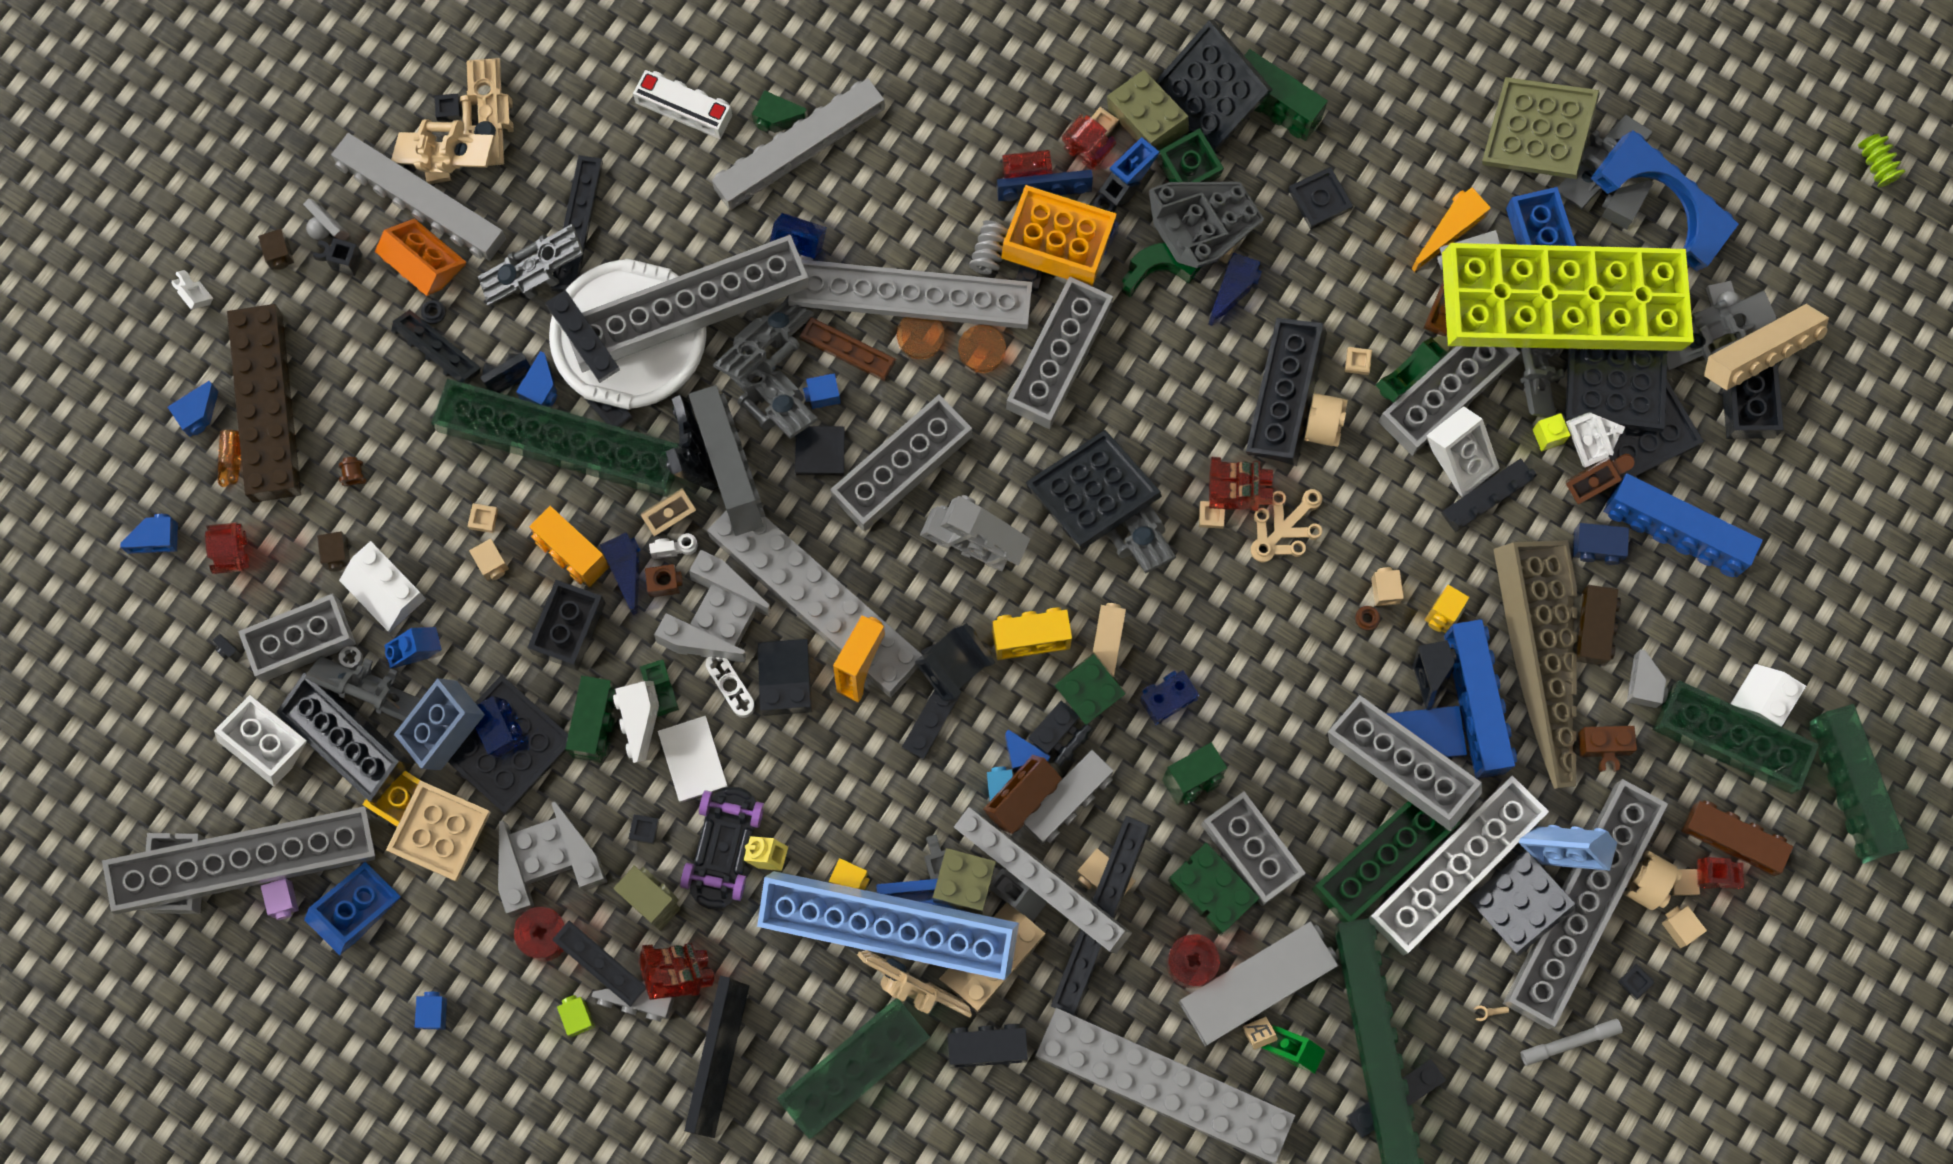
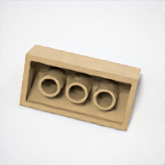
M1008 903L999 910L994 918L1019 923L1012 970L1009 976L1002 980L948 968L939 979L976 1013L984 1007L1045 937V933Z

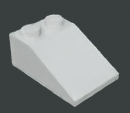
M1464 406L1426 435L1433 454L1461 497L1470 493L1500 469L1483 419Z

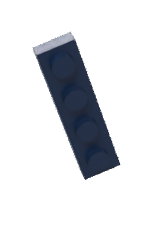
M1092 170L997 179L998 201L1020 199L1025 185L1059 196L1092 192Z

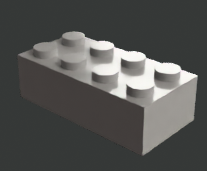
M333 593L238 631L254 676L262 683L315 662L320 656L325 658L340 652L344 647L356 645L340 600Z
M1245 791L1210 815L1201 824L1239 877L1259 897L1258 902L1261 906L1268 903L1306 874Z

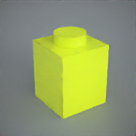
M1561 413L1538 421L1533 428L1541 451L1562 445L1570 437Z

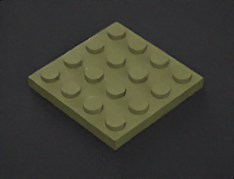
M1505 77L1482 159L1483 165L1577 179L1600 95L1599 90Z

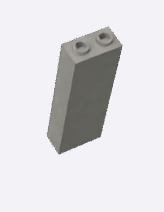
M1310 921L1178 1002L1204 1046L1209 1045L1338 966L1336 963L1338 957L1331 947L1327 948L1322 940L1324 935L1318 925L1313 926Z

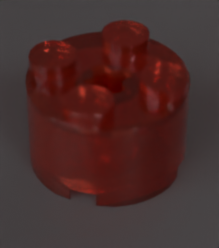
M1080 114L1062 135V141L1066 144L1063 148L1072 156L1078 154L1082 157V163L1091 170L1102 163L1117 143L1113 136L1109 139L1105 135L1107 130L1100 123L1087 115L1083 118V114Z
M233 522L206 525L208 530L205 531L207 558L213 560L214 565H209L211 573L239 572L249 568L248 554H245L243 545H247V534L243 530L242 524Z
M531 908L516 920L514 929L515 942L518 948L532 959L539 961L553 960L559 957L564 950L553 942L552 939L567 922L561 915L550 908ZM541 929L547 931L544 934V939L537 937Z
M1199 934L1187 935L1178 939L1168 952L1166 960L1167 971L1171 978L1182 987L1192 989L1206 985L1217 974L1220 966L1219 953L1215 944L1207 937ZM1193 956H1196V962L1199 964V966H1189L1188 964L1190 961L1187 959V957L1192 958Z

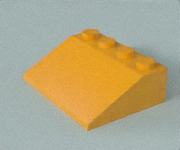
M1025 185L1003 242L1001 258L1067 280L1070 276L1093 287L1117 214Z

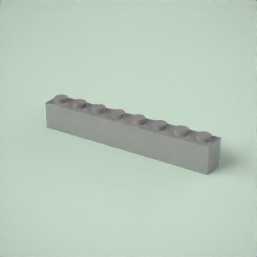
M868 78L863 82H856L846 93L836 95L831 103L824 107L816 108L808 118L798 120L788 131L778 133L768 144L758 146L748 157H742L728 170L718 172L712 180L714 190L731 211L885 110L884 98Z
M350 133L346 134L331 154L336 162L335 166L345 174L347 172L352 173L359 183L364 186L369 184L374 187V192L383 198L388 196L398 208L402 210L407 208L417 220L429 222L431 228L441 235L443 233L451 236V241L460 247L465 245L470 248L469 251L479 259L484 257L490 261L506 240L500 228Z
M968 807L955 824V829L1109 952L1117 954L1132 934L979 811Z

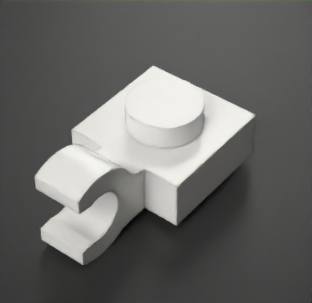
M185 270L176 272L179 279L172 280L171 283L178 290L177 293L190 309L211 304L213 297L200 281L193 282Z

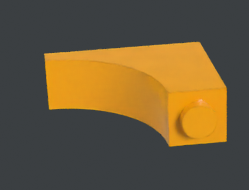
M861 615L833 665L837 693L858 703L863 696L865 680L873 658L885 636L884 625H882L880 620Z

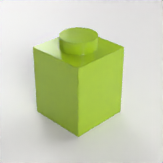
M576 995L563 999V1004L557 1006L567 1036L574 1037L595 1028L584 998H577Z

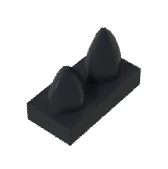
M522 352L520 354L508 353L505 362L499 366L485 363L482 371L483 376L480 378L491 396L494 397L523 380L531 366Z

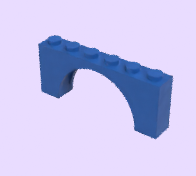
M1633 130L1622 136L1591 179L1608 194L1620 188L1628 179L1637 177L1655 179L1668 186L1680 199L1687 216L1688 231L1683 249H1686L1687 264L1695 271L1707 267L1739 223L1733 219L1729 212L1719 207L1711 196L1702 192L1694 181L1684 176L1676 165L1666 160L1659 150L1649 145L1641 134Z

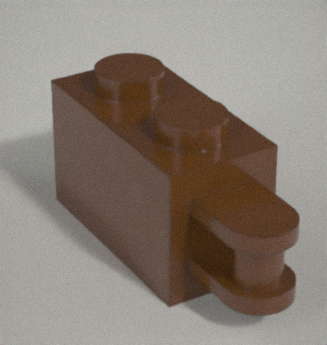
M1623 454L1613 461L1610 457H1607L1566 480V485L1577 504L1579 505L1622 480L1621 474L1634 466V458L1630 454Z

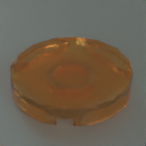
M903 318L897 327L899 348L913 359H926L934 356L944 344L942 323L939 320Z
M977 325L970 327L963 333L959 340L958 353L962 363L969 367L970 370L986 373L996 369L1004 360L1006 343L1004 337L997 329L989 325Z

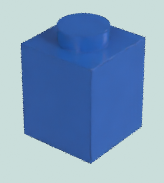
M835 373L806 379L808 387L803 388L806 402L811 401L812 409L841 404Z
M424 992V996H416L415 1028L446 1030L447 998L440 996V992Z

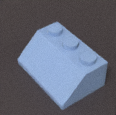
M1548 825V827L1537 826L1519 840V844L1541 865L1608 871L1611 869L1617 842L1604 829L1595 828L1593 831L1575 826L1571 827V829L1561 828L1556 825Z

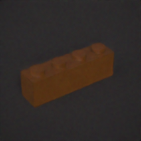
M1703 800V802L1699 801L1692 806L1682 832L1772 876H1777L1783 872L1793 849V845L1788 844L1786 838L1777 834L1770 835L1764 832V828L1757 824H1747L1741 821V817L1735 813H1724L1718 810L1717 805L1712 802Z

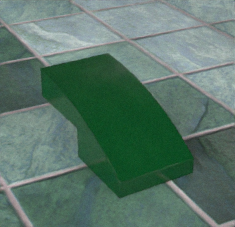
M664 660L640 666L643 681L654 682L659 702L657 717L679 710Z

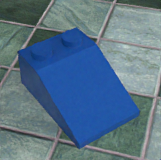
M364 862L309 907L304 921L341 955L356 943L401 896Z

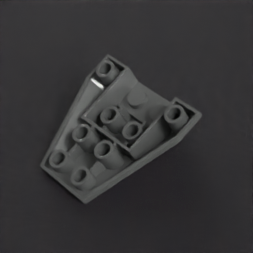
M1170 182L1151 188L1149 191L1154 226L1176 261L1191 267L1199 268L1216 262L1264 221L1263 216L1241 182Z

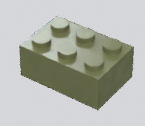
M1145 70L1107 95L1108 111L1119 119V123L1136 141L1141 137L1144 138L1158 151L1189 132L1188 115Z
M634 865L613 889L661 931L681 909L676 904L679 899L663 883L659 886L660 882L645 867L639 870Z

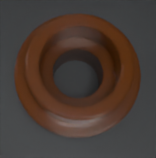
M1363 606L1355 615L1356 624L1363 630H1373L1380 622V614L1372 606ZM1369 615L1372 619L1371 622H1365L1363 616Z

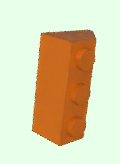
M415 218L385 229L375 249V253L426 296L442 290L466 264L464 259Z

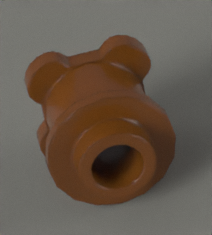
M346 457L343 459V462L339 463V468L342 470V477L339 478V482L342 483V486L366 483V478L362 475L361 470L363 461L358 460L357 457Z

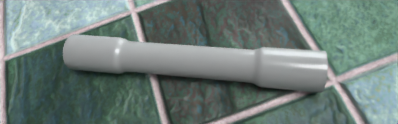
M1616 1018L1568 1037L1520 1052L1521 1058L1525 1066L1596 1040H1603L1621 1034L1623 1032L1622 1026Z

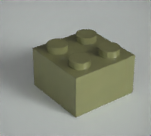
M946 848L933 894V902L982 915L996 861Z

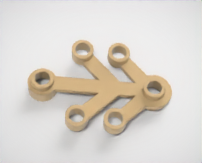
M1315 489L1307 490L1302 497V503L1285 521L1283 505L1286 501V496L1282 491H1275L1270 499L1273 505L1274 532L1268 538L1266 522L1269 519V511L1265 508H1259L1254 514V520L1257 522V540L1252 543L1250 551L1252 557L1258 562H1268L1274 555L1300 557L1304 554L1306 546L1302 541H1295L1292 545H1275L1281 538H1309L1317 540L1322 534V528L1318 524H1311L1309 527L1292 528L1308 510L1313 511L1320 507L1322 495L1319 491ZM1280 496L1282 498V502H1276L1274 500V497ZM1308 496H1316L1317 501L1311 502ZM1262 512L1266 515V518L1263 520L1259 519L1257 514ZM1310 529H1317L1319 534L1312 535ZM1265 546L1268 551L1261 553L1259 547ZM1294 546H1301L1302 552H1295Z

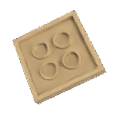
M420 780L386 851L457 882L491 812Z

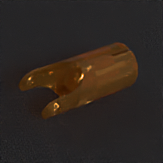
M235 430L220 431L218 484L221 487H226L229 483L236 484L238 482L240 471L239 431Z

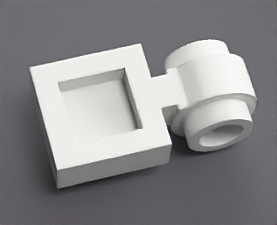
M689 533L681 535L677 542H674V540L670 541L667 538L655 540V543L649 544L650 554L653 559L674 557L679 553L690 555L697 550L698 543L696 538ZM686 542H691L689 546H684Z

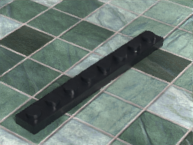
M1125 816L1092 900L1093 903L1114 919L1151 828V825L1130 816ZM1082 929L1051 1004V1007L1058 1008L1073 1016H1076L1103 950V946Z

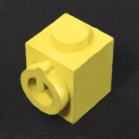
M750 836L749 843L745 845L744 861L758 869L782 871L788 846L774 838Z

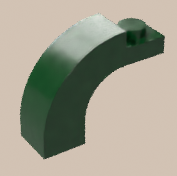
M1166 243L1151 245L1138 252L1130 260L1129 269L1131 271H1128L1122 280V283H1124L1122 292L1130 298L1147 276L1158 271L1171 272L1189 284L1203 266L1195 268L1178 263Z
M1431 337L1424 341L1401 366L1383 377L1375 386L1380 389V394L1384 398L1395 402L1448 353Z

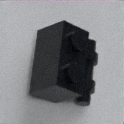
M1061 700L1028 737V742L1049 756L1053 751H1056L1058 755L1053 762L1061 767L1066 760L1070 761L1074 756L1072 753L1078 746L1088 740L1087 736L1093 729L1088 724H1084L1080 730L1077 729L1075 726L1079 722L1080 717ZM1070 734L1073 738L1065 747L1062 746L1060 743Z

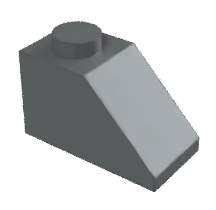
M1649 180L1621 187L1616 190L1613 196L1608 194L1602 205L1605 211L1601 217L1627 230L1654 182Z
M1004 868L1000 870L990 884L989 890L1032 922L1047 904L1046 900Z

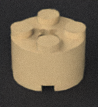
M1314 393L1304 441L1338 447L1348 400Z
M1646 851L1642 854L1644 859L1641 863L1638 862L1626 886L1628 889L1623 892V895L1650 910H1655L1659 906L1664 908L1670 901L1671 895L1669 893L1673 885H1677L1682 873L1678 871L1677 866L1650 851Z

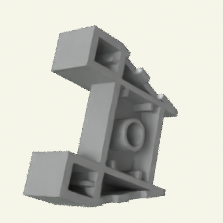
M962 495V497L958 496L952 499L949 507L941 505L931 509L920 536L946 549H950V546L962 551L961 555L968 558L972 556L984 562L985 565L999 571H1003L1007 560L1017 566L1020 564L1030 538L976 505L974 499Z
M700 550L689 570L692 581L709 588L691 624L666 613L654 634L656 643L678 654H695L707 658L717 657L730 661L745 662V651L738 648V645L757 611L768 617L770 616V605L722 559Z
M552 802L556 818L511 834L509 826L505 821H499L498 890L505 912L510 917L535 909L528 884L564 871L574 870L579 888L583 891L607 883L600 858L556 802Z

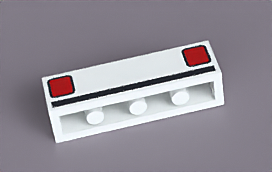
M645 70L633 92L636 104L718 139H721L732 118L731 106L725 100L720 98L715 100L699 89L694 91L687 88L684 83L677 80L674 82L668 80L663 74L656 71L652 73Z

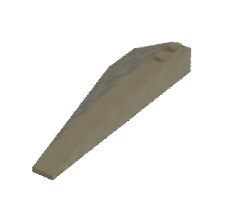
M1568 540L1513 542L1495 548L1494 555L1511 647L1523 696L1554 789L1575 787L1576 754L1573 752V744L1576 741V731H1573V718L1576 717L1577 707L1573 706V695H1577V655L1573 652V645L1577 642V632H1573V619L1577 618V608L1573 607L1574 597H1577V586Z

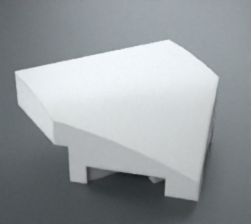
M1590 412L1566 421L1580 461L1584 467L1597 463L1609 455L1613 456V449L1620 434L1625 429L1622 425Z

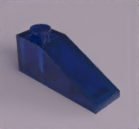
M1232 253L1208 325L1213 326L1250 292L1253 283L1258 285L1262 273L1261 270H1258L1260 261Z
M626 532L600 544V547L632 614L635 615L638 613L640 566L637 552L641 550L635 537L630 539Z

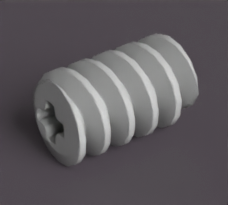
M983 221V226L980 229L981 234L978 236V243L975 245V252L972 254L973 260L969 263L971 269L981 274H991L992 270L997 271L1000 269V266L995 262L1002 261L1001 256L997 253H1002L1003 246L1001 245H1003L1005 240L1003 236L1007 235V228L994 221Z

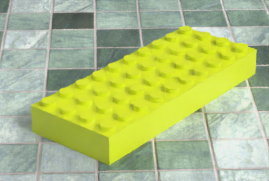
M1450 243L1442 252L1448 346L1682 351L1694 342L1686 249Z

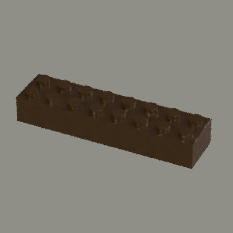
M276 304L227 311L245 495L252 503L301 496L283 313Z

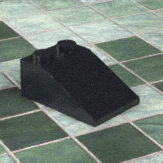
M808 639L758 642L759 696L762 716L811 713L812 700Z

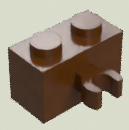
M1635 726L1584 727L1578 732L1580 757H1602V760L1599 762L1600 772L1606 771V762H1610L1613 765V772H1617L1620 769V762L1615 756H1630L1637 751Z

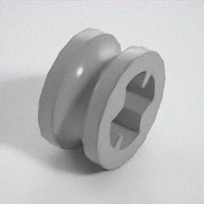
M354 646L344 647L339 653L340 663L347 668L356 670L363 663V654ZM349 653H352L353 655H355L356 653L357 655L354 657V663L351 664L349 661L347 663L345 662L346 660H348L347 655Z

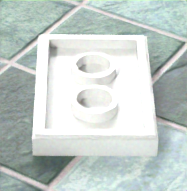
M706 716L658 731L680 803L702 796L704 790L716 792L728 787Z

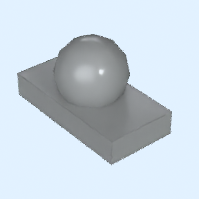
M308 199L303 204L315 216L308 221L306 227L311 238L321 240L326 238L329 233L343 241L349 237L348 232L320 203L313 199Z
M1731 281L1706 287L1711 306L1722 300H1725L1728 306L1740 301V297L1734 292ZM1742 314L1734 315L1733 318L1737 327H1741L1744 324Z

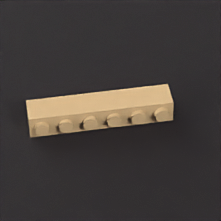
M1805 304L1710 355L1704 376L1725 390L1739 385L1768 367L1774 366L1777 362L1789 358L1801 349H1805L1808 345L1823 339L1827 333L1826 327L1829 317Z

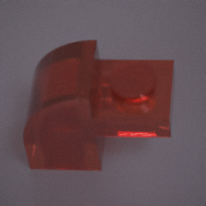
M1706 857L1698 859L1697 886L1707 889L1744 888L1743 863L1731 862L1729 858Z

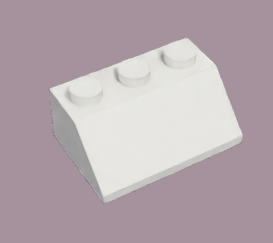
M371 541L352 557L339 580L389 633L426 600L418 589Z
M251 695L214 730L217 741L273 787L293 768L307 743V740Z

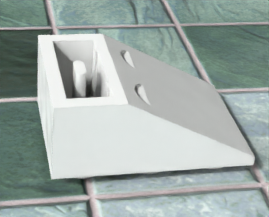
M644 681L616 688V694L613 695L617 710H621L623 718L620 719L621 731L623 734H627L629 742L626 744L627 755L629 759L633 758V763L646 760L659 708L653 681Z

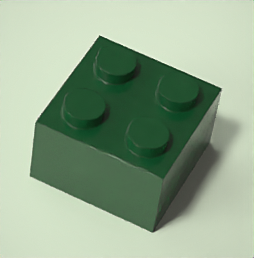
M1200 128L1159 150V155L1156 158L1169 182H1212L1221 177L1224 170Z
M1095 652L1059 679L1054 685L1085 725L1126 694L1125 690Z

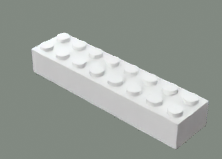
M1511 776L1367 920L1403 956L1408 954L1519 842L1520 838L1526 835L1549 811L1521 783Z

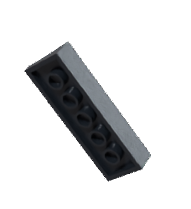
M1276 318L1246 448L1247 455L1268 458L1297 466L1327 335L1323 323Z
M304 672L276 713L300 736L307 740V743L369 802L376 803L386 789L413 763L348 702L339 697L338 693L311 682L305 678L307 673Z
M720 975L684 1129L685 1132L715 1138L750 987V985L738 982L730 977Z

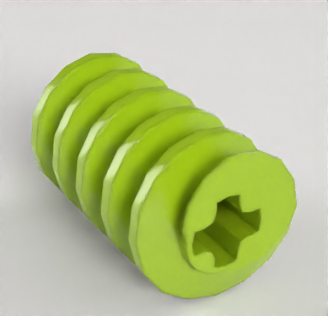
M1875 134L1861 141L1858 144V148L1864 149L1862 156L1867 158L1866 164L1871 166L1870 172L1876 174L1874 181L1880 182L1878 184V188L1898 180L1905 173V169H1896L1901 164V161L1893 162L1892 159L1897 156V153H1888L1893 148V145H1884L1889 136L1881 137L1880 134Z

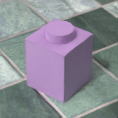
M285 878L261 885L268 916L277 920H283L291 917L293 912L299 911L292 881Z

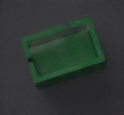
M581 675L565 748L572 758L602 763L603 756H608L610 742H607L608 733H612L614 729L615 718L612 717V712L616 708L613 695L616 694V687L611 680Z
M1210 742L1168 766L1162 781L1177 806L1181 803H1184L1186 806L1197 800L1200 792L1205 790L1206 793H1209L1218 788L1224 778L1227 766L1213 743Z
M1207 843L1189 858L1188 863L1185 862L1168 879V882L1200 916L1206 910L1210 912L1204 920L1219 936L1230 928L1259 899L1253 890Z

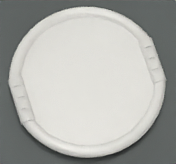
M626 258L625 260L607 262L588 270L573 281L566 291L582 313L679 276L669 268ZM553 315L550 323L549 341L551 354L559 373L584 399L630 410L631 408L648 406L666 399L678 391L690 379L702 358L707 332L706 327L615 360L620 371L601 383L597 381L591 370L584 373L581 372L570 341Z

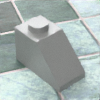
M1640 649L1634 654L1627 702L1657 708L1666 701L1668 696V688L1665 687L1666 678L1648 653Z

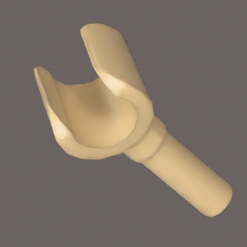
M1476 1006L1474 1010L1482 1009L1485 1011L1484 1018L1475 1019L1480 1022L1487 1019L1488 1016L1509 1013L1507 1006L1486 1009L1484 1006Z

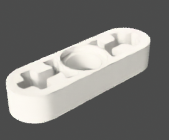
M708 657L706 659V668L734 713L741 718L752 715L755 710V703L729 661L725 658ZM715 659L719 662L724 661L721 666L724 672L727 673L719 680H717V677H720L721 674L718 669H711L713 666L712 661ZM728 679L737 681V688L732 692H728L723 688L724 682ZM739 694L744 702L749 701L750 703L747 705L748 710L745 712L743 709L737 710L740 706L737 699L734 698L731 701L730 697H735Z

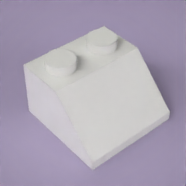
M1755 664L1730 703V706L1769 731L1774 732L1782 727L1806 685L1785 672Z

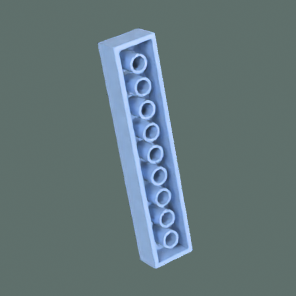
M773 871L764 877L757 927L1005 980L1012 970L1019 923Z

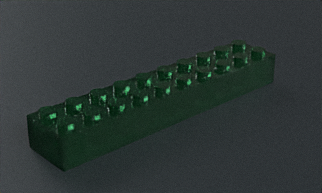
M448 378L431 422L439 433L663 497L669 496L675 475L671 474L667 467L666 461L668 458L666 451L678 448L679 444Z
M1369 918L1339 923L1334 933L1381 1164H1424L1423 1158H1418L1417 1148L1420 1147L1419 1136L1417 1132H1413L1411 1125L1412 1121H1415L1412 1105L1408 1106L1406 1100L1407 1095H1409L1408 1083L1406 1079H1402L1400 1072L1404 1068L1401 1053L1396 1052L1395 1046L1398 1043V1034L1396 1027H1391L1390 1017H1393L1391 1002H1386L1385 991H1388L1385 975H1380L1379 969L1382 966V957L1380 950L1375 951L1374 944L1375 940H1377L1375 926L1370 925Z

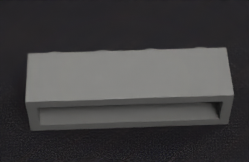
M1091 750L1057 784V789L1052 794L1047 795L1041 802L1040 808L1027 817L1023 827L1041 845L1046 841L1052 843L1060 834L1058 829L1064 823L1067 826L1071 824L1078 816L1075 812L1081 806L1086 808L1096 798L1093 794L1099 788L1104 790L1113 781L1111 776L1114 770Z

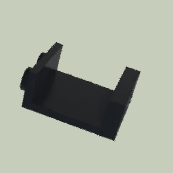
M967 623L955 626L918 658L915 663L943 701L955 699L962 693L960 688L984 667L993 665L995 660L992 658L991 651L977 638L976 631Z

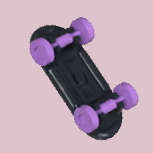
M740 787L723 788L716 792L714 796L712 791L704 790L701 798L699 815L705 816L694 864H685L680 887L685 889L690 887L695 901L707 909L718 910L725 908L734 900L741 901L746 884V876L743 875L746 861H744L745 845L749 843L750 836H753L754 828H759L764 803L757 802L750 792Z

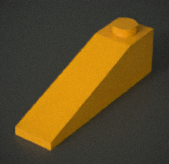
M1473 187L1466 192L1464 190L1460 191L1452 199L1454 202L1417 257L1412 267L1414 272L1441 253L1439 247L1455 242L1487 217L1491 207Z

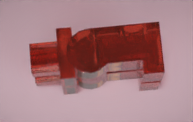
M1211 457L1209 509H1250V511H1258L1259 504H1272L1273 488H1260V485L1272 486L1273 470L1261 469L1260 461H1253V463L1246 461L1231 463L1221 462V457Z
M692 943L684 944V947L675 945L663 949H654L653 944L642 945L638 963L650 1000L689 994L691 996L699 995L701 987L713 986L715 978L713 969H700V967H707L708 964L706 950H694Z

